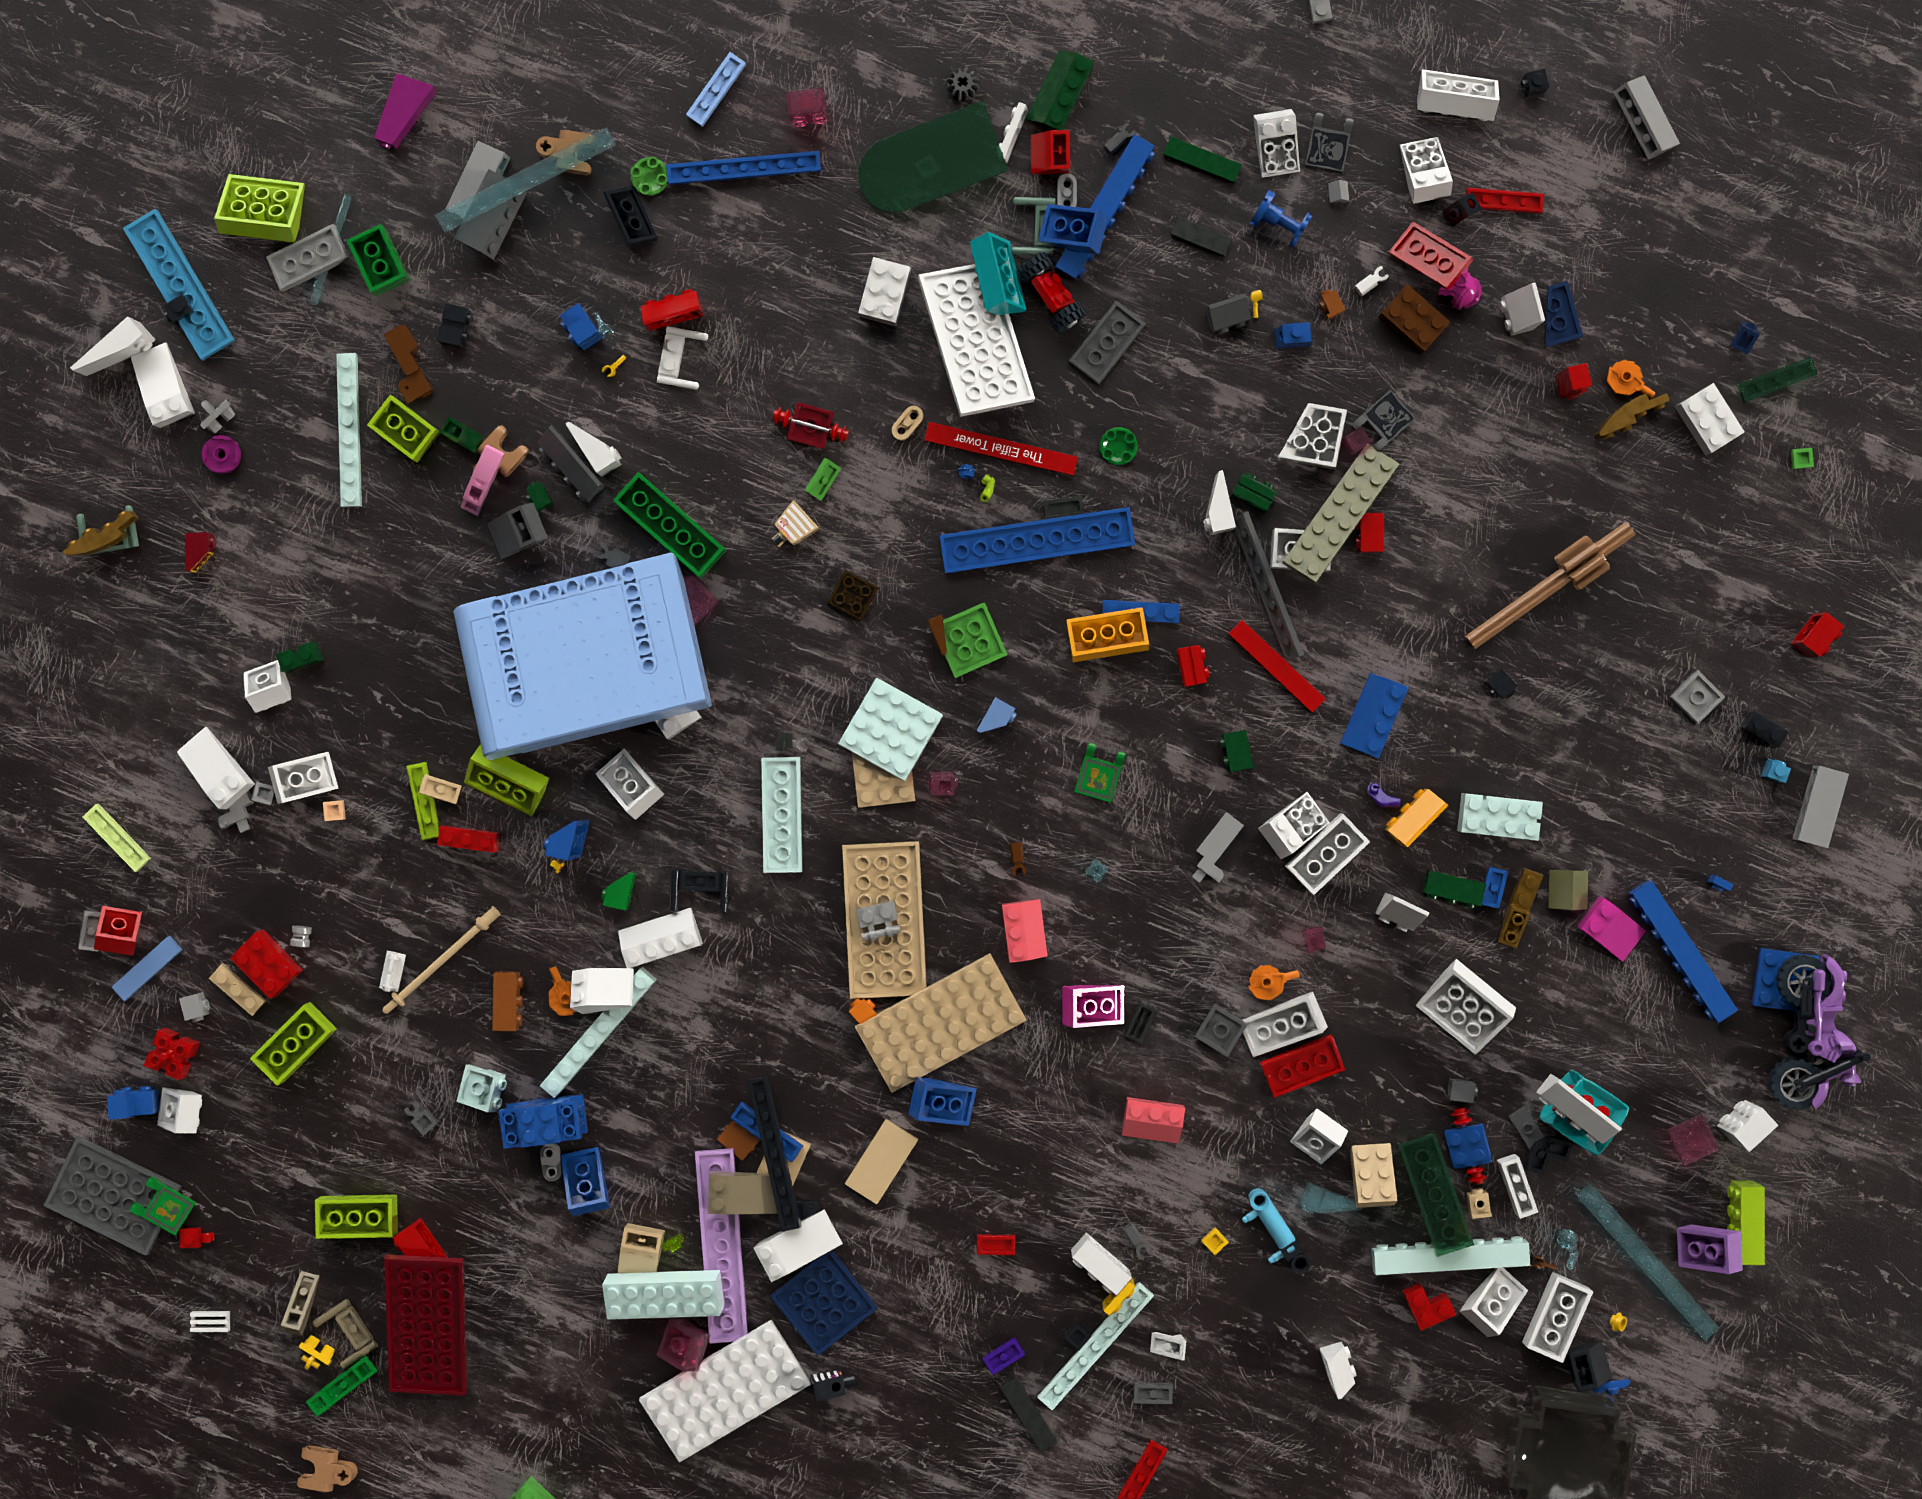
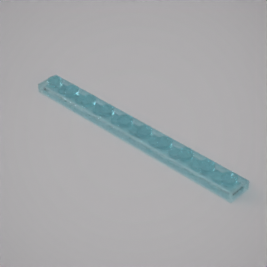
M606 127L436 214L435 217L444 233L616 146V143Z
M1591 1183L1576 1194L1577 1198L1705 1341L1719 1329L1717 1324Z

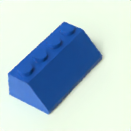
M1370 673L1340 744L1373 758H1379L1409 687Z
M590 820L574 821L552 834L549 839L545 840V855L567 861L580 858Z

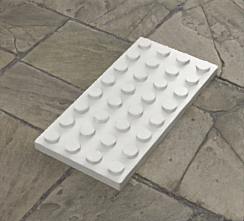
M975 264L919 274L920 287L960 417L1034 402V393L1009 314L995 315L986 311L983 305V295L979 288V278L975 271Z
M772 1320L641 1396L639 1401L678 1461L681 1462L811 1385V1381Z

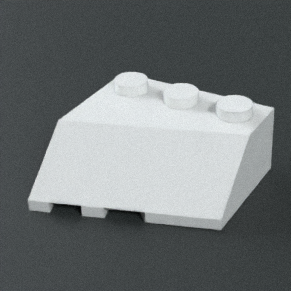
M1308 403L1278 457L1296 463L1336 470L1347 410Z

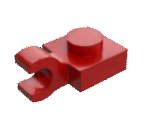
M201 1227L179 1229L180 1248H199L202 1246L201 1243L214 1241V1232L201 1233Z

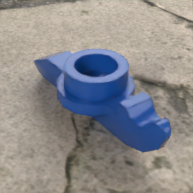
M1623 1379L1605 1382L1600 1387L1594 1388L1593 1393L1600 1392L1602 1394L1603 1391H1606L1609 1395H1615L1619 1389L1627 1387L1630 1384V1380Z

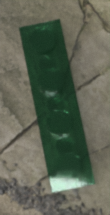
M1808 357L1740 383L1737 387L1743 403L1816 376L1818 373L1812 357Z

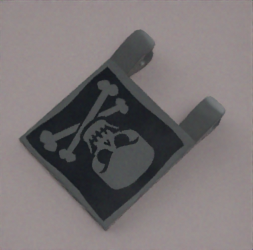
M1316 113L1305 165L1343 172L1354 120L1347 118L1344 122L1343 132L1321 128L1323 114Z
M1390 390L1355 420L1352 426L1358 429L1367 421L1381 437L1372 446L1377 451H1380L1416 418Z

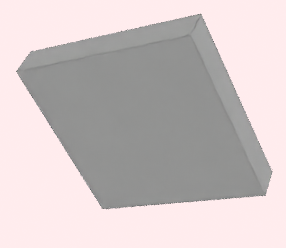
M1696 670L1669 698L1695 724H1699L1725 696L1699 670Z

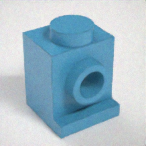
M1767 758L1761 777L1778 783H1786L1791 768L1786 767V763Z

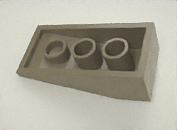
M712 1171L710 1173L708 1214L777 1213L769 1173Z

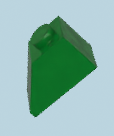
M630 872L607 886V889H603L601 900L604 901L603 905L628 910L637 872Z

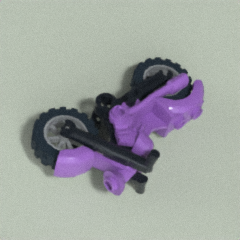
M1799 954L1783 961V965L1778 968V975L1775 978L1777 981L1776 987L1780 995L1794 1005V1028L1784 1034L1783 1042L1794 1052H1805L1807 1055L1820 1058L1823 1063L1814 1065L1802 1057L1784 1058L1782 1062L1775 1064L1776 1067L1774 1070H1771V1076L1768 1079L1770 1084L1769 1090L1772 1096L1781 1105L1795 1110L1810 1108V1105L1817 1109L1827 1096L1829 1090L1828 1081L1840 1076L1839 1081L1844 1082V1085L1856 1086V1083H1861V1079L1856 1073L1855 1065L1863 1061H1869L1871 1058L1870 1054L1859 1050L1851 1039L1837 1030L1834 1024L1837 1011H1843L1842 1002H1845L1846 999L1844 983L1847 981V972L1843 971L1838 963L1827 954H1823L1820 960L1811 955ZM1802 967V973L1798 974L1795 972L1796 969ZM1807 967L1814 970V972H1812L1808 976H1806ZM1793 973L1797 978L1793 981H1789L1790 976ZM1795 984V992L1791 989L1790 985ZM1795 1070V1074H1787L1788 1072ZM1785 1076L1789 1079L1788 1083H1782ZM1792 1086L1788 1094L1782 1088ZM1795 1089L1798 1091L1799 1097H1792Z

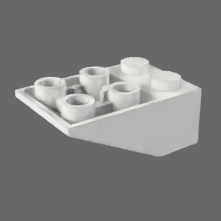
M1292 109L1253 115L1262 178L1300 172L1296 115Z
M1438 137L1401 144L1400 150L1413 204L1451 196L1453 180Z
M1306 792L1258 829L1279 858L1282 859L1294 853L1330 822L1309 793Z

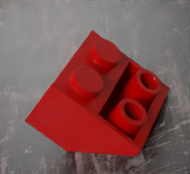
M1050 130L1031 135V175L1070 174V130Z

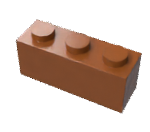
M497 971L494 973L493 1031H517L519 1026H522V1015H519V1009L523 1004V997L520 996V988L523 987V977H520V972Z

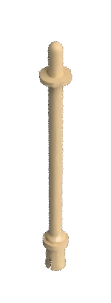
M492 906L482 917H478L476 925L399 994L395 992L391 994L393 999L383 1007V1013L388 1014L398 1004L403 1007L405 1005L404 999L480 930H487L489 925L501 915L500 912Z

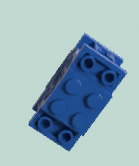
M583 1094L508 1103L506 1108L499 1109L504 1149L581 1139V1134L588 1132Z

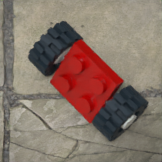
M1041 252L1021 265L1016 272L1024 284H1033L1052 313L1059 311L1058 314L1051 318L1050 323L1057 333L1060 334L1086 316V312L1078 301L1074 302L1071 293L1065 289L1061 283V278L1054 271L1046 273L1051 269L1053 263L1045 252Z

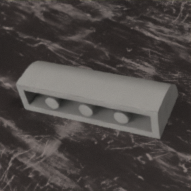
M1645 75L1628 81L1613 91L1648 160L1680 144Z
M477 141L445 210L463 220L488 169L502 176L510 157L500 150Z
M1813 765L1793 840L1823 848L1829 847L1848 780V773Z

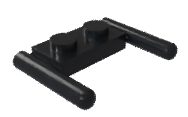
M672 870L671 912L675 913L678 911L679 890L721 891L720 913H728L729 872Z

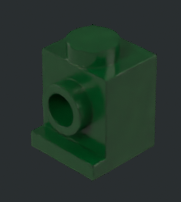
M535 481L526 486V490L529 493L526 497L530 503H534L537 513L554 504L543 483Z

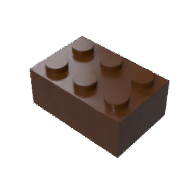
M1408 284L1378 316L1420 354L1432 344L1450 323L1448 319Z

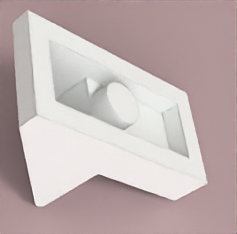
M1159 1332L1152 1333L1150 1352L1185 1360L1186 1340L1182 1335L1170 1336Z

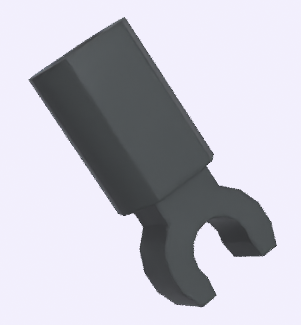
M1128 123L1122 126L1120 133L1117 132L1103 145L1110 155H1113L1126 143V139L1133 138L1136 133L1135 130L1131 133H1126L1125 129L1128 128Z
M1133 1222L1122 1229L1132 1246H1136V1254L1140 1258L1142 1257L1140 1253L1141 1248L1144 1247L1150 1252L1149 1245L1142 1242L1143 1237Z

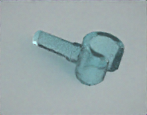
M595 312L594 316L599 323V333L604 338H606V331L613 334V330L602 321L599 313Z

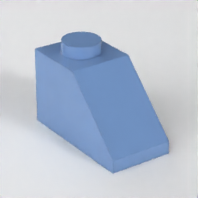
M995 697L977 731L981 733L1006 726L1008 722L1012 724L1017 715L1014 712L1015 708Z

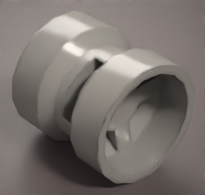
M292 926L293 938L290 941V945L309 947L310 940L308 938L312 928Z

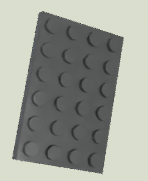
M78 1136L44 1206L147 1256L155 1243L161 1227L141 1216L131 1213L130 1208L135 1202L142 1205L145 1209L148 1207L157 1190L146 1186V1182L151 1176L179 1192L181 1185Z

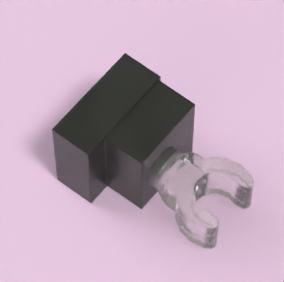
M778 731L776 751H784V747H798L799 750L806 751V748L800 746V742L808 741V739L801 738L796 740L793 739L794 734Z

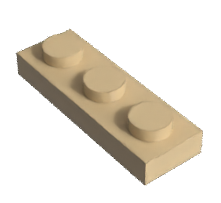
M224 963L209 978L252 1016L266 1002L261 995Z

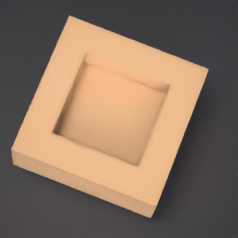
M344 800L323 802L325 821L346 819Z

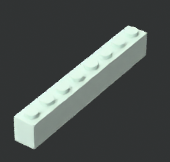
M644 967L640 968L633 976L632 1006L603 1011L540 1086L553 1098L558 1096L657 979Z
M1520 1236L1511 1237V1240H1504V1238H1492V1241L1473 1239V1242L1466 1243L1465 1240H1457L1446 1244L1445 1241H1436L1433 1245L1417 1242L1415 1246L1399 1243L1396 1244V1247H1388V1245L1382 1244L1377 1245V1248H1371L1373 1272L1375 1275L1530 1266L1529 1242Z

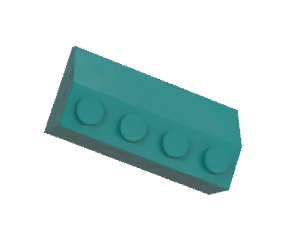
M990 232L970 241L971 254L975 261V271L979 278V288L983 295V305L986 311L995 315L1026 311L1014 256L1011 253L1010 241Z

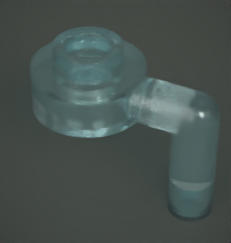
M1564 1229L1559 1232L1557 1242L1561 1247L1569 1250L1570 1256L1566 1263V1268L1572 1270L1579 1255L1576 1248L1578 1237L1573 1231Z

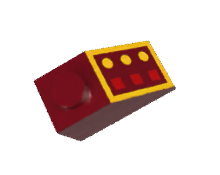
M208 532L185 533L187 572L196 573L214 554V548H216L217 544L214 534Z

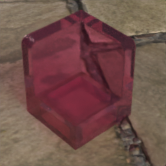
M1362 427L1342 439L1352 455L1374 441L1373 438L1368 437Z
M1322 926L1302 930L1307 953L1310 954L1313 951L1326 948Z

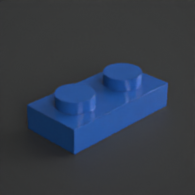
M1488 866L1484 881L1486 888L1482 905L1499 909L1508 871Z

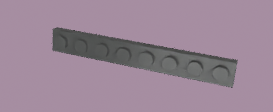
M1247 511L1235 516L1236 527L1234 530L1286 662L1304 655V652L1250 515Z

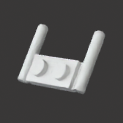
M667 326L657 383L697 390L699 388L697 382L677 379L685 337L707 341L708 334Z

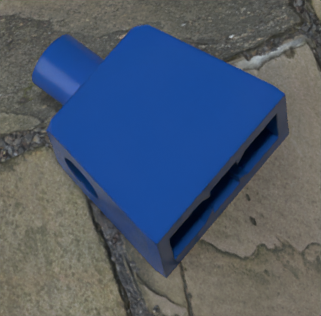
M1309 322L1283 324L1274 329L1276 349L1312 346L1311 325Z

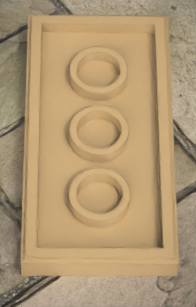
M885 1119L845 1184L875 1204H878L917 1143L918 1138Z

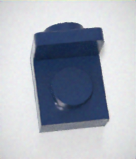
M1741 321L1739 324L1740 328L1731 341L1730 346L1748 355L1760 333L1757 329L1758 326L1749 321L1747 323Z

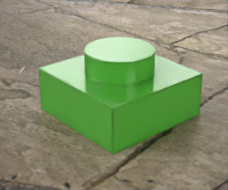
M1812 448L1790 450L1792 470L1814 467Z

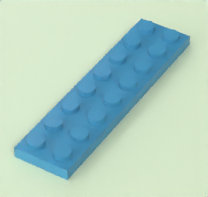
M155 208L123 228L166 302L168 303L183 294L194 310L193 313L178 322L199 358L205 360L235 342L234 337L159 211Z

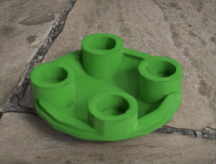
M646 157L640 159L631 168V180L638 192L653 196L665 189L668 183L667 167L659 159Z

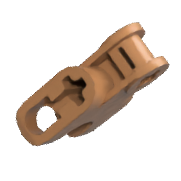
M560 130L559 139L547 136L539 138L536 143V149L543 159L555 161V170L588 176L591 174L590 165L579 161L576 154L580 148L593 147L596 143V137L588 133ZM549 145L551 149H547V152H545L543 148Z
M498 426L480 445L477 452L481 455L486 445L503 452L504 456L497 474L500 472L503 476L508 477L528 456L529 449L521 445L513 452H505L502 449V442L507 436V429L504 426Z
M309 1445L302 1448L301 1456L303 1459L309 1460L314 1464L315 1473L301 1475L298 1478L297 1486L304 1489L330 1492L333 1491L334 1484H349L357 1476L358 1468L353 1462L338 1460L339 1451L335 1449Z

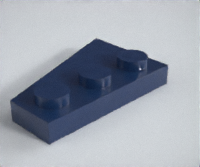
M1568 281L1547 287L1544 348L1583 337Z

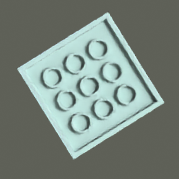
M876 678L838 744L897 778L906 781L941 721L943 714Z

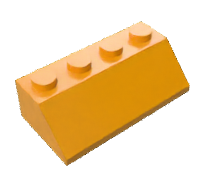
M1143 607L1066 620L1073 662L1149 650Z

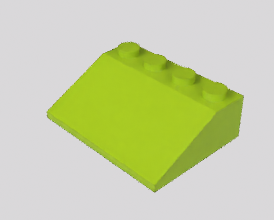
M228 174L214 218L218 232L220 234L295 243L300 226L304 183Z

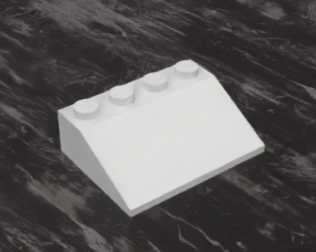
M1457 959L1440 975L1416 1004L1420 1010L1475 1055L1513 1019L1516 1010L1515 1006Z

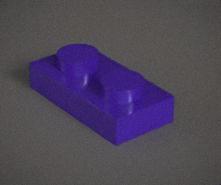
M1014 1337L985 1355L983 1360L992 1375L1023 1357L1025 1352Z

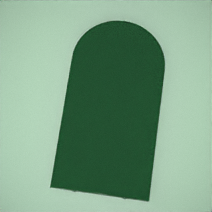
M984 100L882 139L871 146L862 158L858 173L860 189L867 200L881 210L901 212L1007 172L1008 168L1003 152L1001 151Z

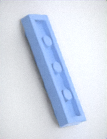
M729 52L686 116L703 127L742 72L746 63Z

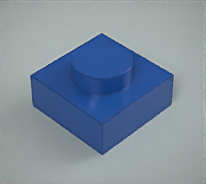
M1710 875L1708 882L1713 884L1712 888L1723 892V890L1730 891L1734 885L1716 875Z

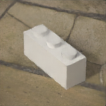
M1512 1154L1498 1159L1497 1163L1515 1215L1521 1219L1538 1213L1520 1158L1516 1154Z

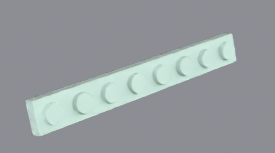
M356 353L336 354L341 507H362L358 357Z
M1138 1282L1135 1285V1292L1129 1299L1125 1298L1121 1302L1122 1307L1115 1314L1112 1313L1104 1320L1082 1348L1073 1355L1038 1395V1399L1051 1410L1058 1405L1154 1296L1143 1284Z

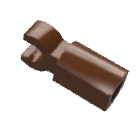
M1009 843L1012 863L1014 862L1012 874L1016 876V869L1022 868L1023 874L1026 875V867L1022 864V861H1025L1023 843Z

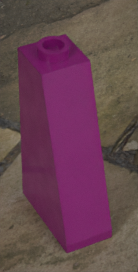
M396 73L374 137L380 147L389 150L390 147L398 148L436 94L437 90L433 85Z

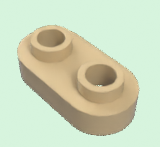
M910 406L903 412L892 426V434L897 440L903 441L909 438L923 420L922 410L917 406ZM912 413H916L918 415L915 420L910 418V415ZM899 428H904L905 433L899 434Z

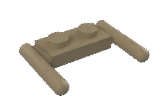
M345 1299L313 1321V1325L318 1327L335 1316L336 1321L355 1350H357V1352L340 1362V1367L343 1369L378 1347L377 1342L373 1340V1336L348 1299Z

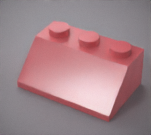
M1040 899L1002 904L1010 963L1046 957L1047 948Z
M1127 1097L1121 1135L1179 1144L1185 1107L1179 1104Z

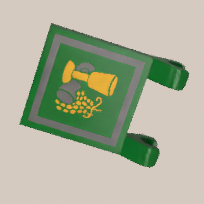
M1090 742L1087 746L1074 792L1111 803L1125 753L1118 751L1115 764L1093 757L1096 744Z
M151 1176L146 1182V1186L157 1190L155 1196L146 1209L135 1202L131 1206L130 1212L176 1235L196 1202Z

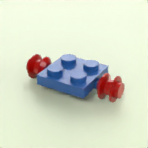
M1465 1107L1455 1108L1451 1116H1455L1456 1120L1453 1124L1459 1126V1128L1444 1131L1453 1167L1456 1169L1470 1166L1466 1171L1467 1174L1471 1175L1468 1182H1472L1473 1185L1481 1184L1487 1176L1482 1175V1171L1485 1168L1480 1166V1164L1493 1161L1483 1123L1468 1126L1467 1124L1472 1120V1118L1467 1117V1113L1470 1110L1465 1109Z

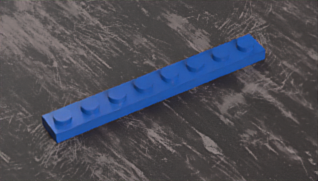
M819 151L666 164L669 185L821 172Z

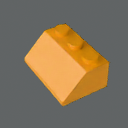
M1429 789L1418 790L1413 796L1414 800L1410 804L1406 803L1400 809L1401 814L1397 818H1391L1386 824L1388 827L1385 830L1401 846L1409 847L1448 806Z

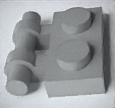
M894 901L856 909L860 928L868 927L869 930L867 933H862L863 941H875L879 937H893L894 934L901 933L899 925L893 927L891 925V921L898 920ZM885 923L886 928L875 931L874 925Z

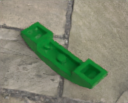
M365 1356L308 1399L306 1403L318 1417L378 1370L368 1357Z

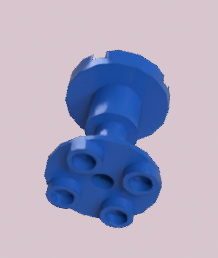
M1269 190L1251 220L1250 225L1257 228L1261 220L1273 227L1276 224L1295 234L1288 247L1294 248L1312 215L1307 212L1301 224L1284 215V209L1271 203L1276 193Z

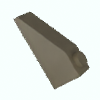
M304 1271L300 1272L281 1323L284 1332L298 1336L303 1335L320 1278L319 1275Z

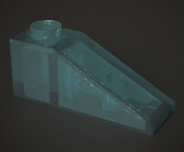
M1308 1181L1299 1200V1204L1303 1207L1302 1210L1311 1214L1314 1211L1317 1213L1363 1209V1207L1356 1208L1355 1200Z

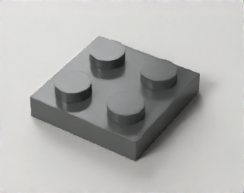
M1214 1003L1196 1032L1195 1037L1228 1057L1248 1023Z

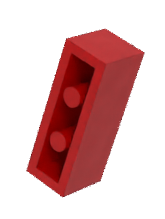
M1587 363L1567 367L1555 375L1560 398L1566 397L1567 400L1577 398L1587 392V389L1592 386Z
M443 825L439 827L437 845L495 853L499 852L501 833Z

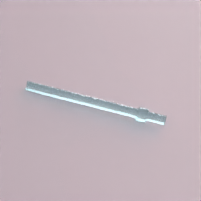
M348 194L344 195L335 223L339 235L352 196ZM329 270L319 274L318 279L315 280L311 304L318 305L322 291L324 292L326 287L325 280Z

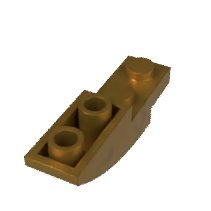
M1644 394L1623 405L1601 425L1595 434L1596 439L1602 437L1605 440L1614 436L1613 432L1620 430L1622 433L1632 429L1631 425L1637 422L1635 416L1636 418L1647 414L1646 410L1651 408L1654 411L1664 408V403L1670 401L1668 394L1649 400L1647 394Z
M123 511L117 515V519L113 523L110 522L101 528L102 531L95 528L85 530L82 533V537L71 541L63 553L69 556H83L108 549L128 537L125 529L138 520L139 517L135 512Z
M1526 868L1523 869L1518 884L1516 883L1511 895L1498 942L1517 948L1530 916V908L1542 881L1543 874Z

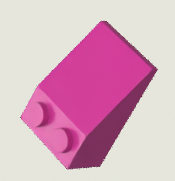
M1603 897L1597 898L1576 926V928L1622 962L1646 932L1624 912Z
M1124 985L1062 986V1025L1078 1028L1124 1024Z

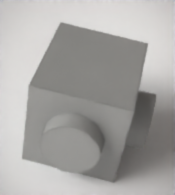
M204 992L179 998L185 1021L192 1019L193 1023L204 1020L203 1016L209 1014L210 1005L208 1000L205 999Z

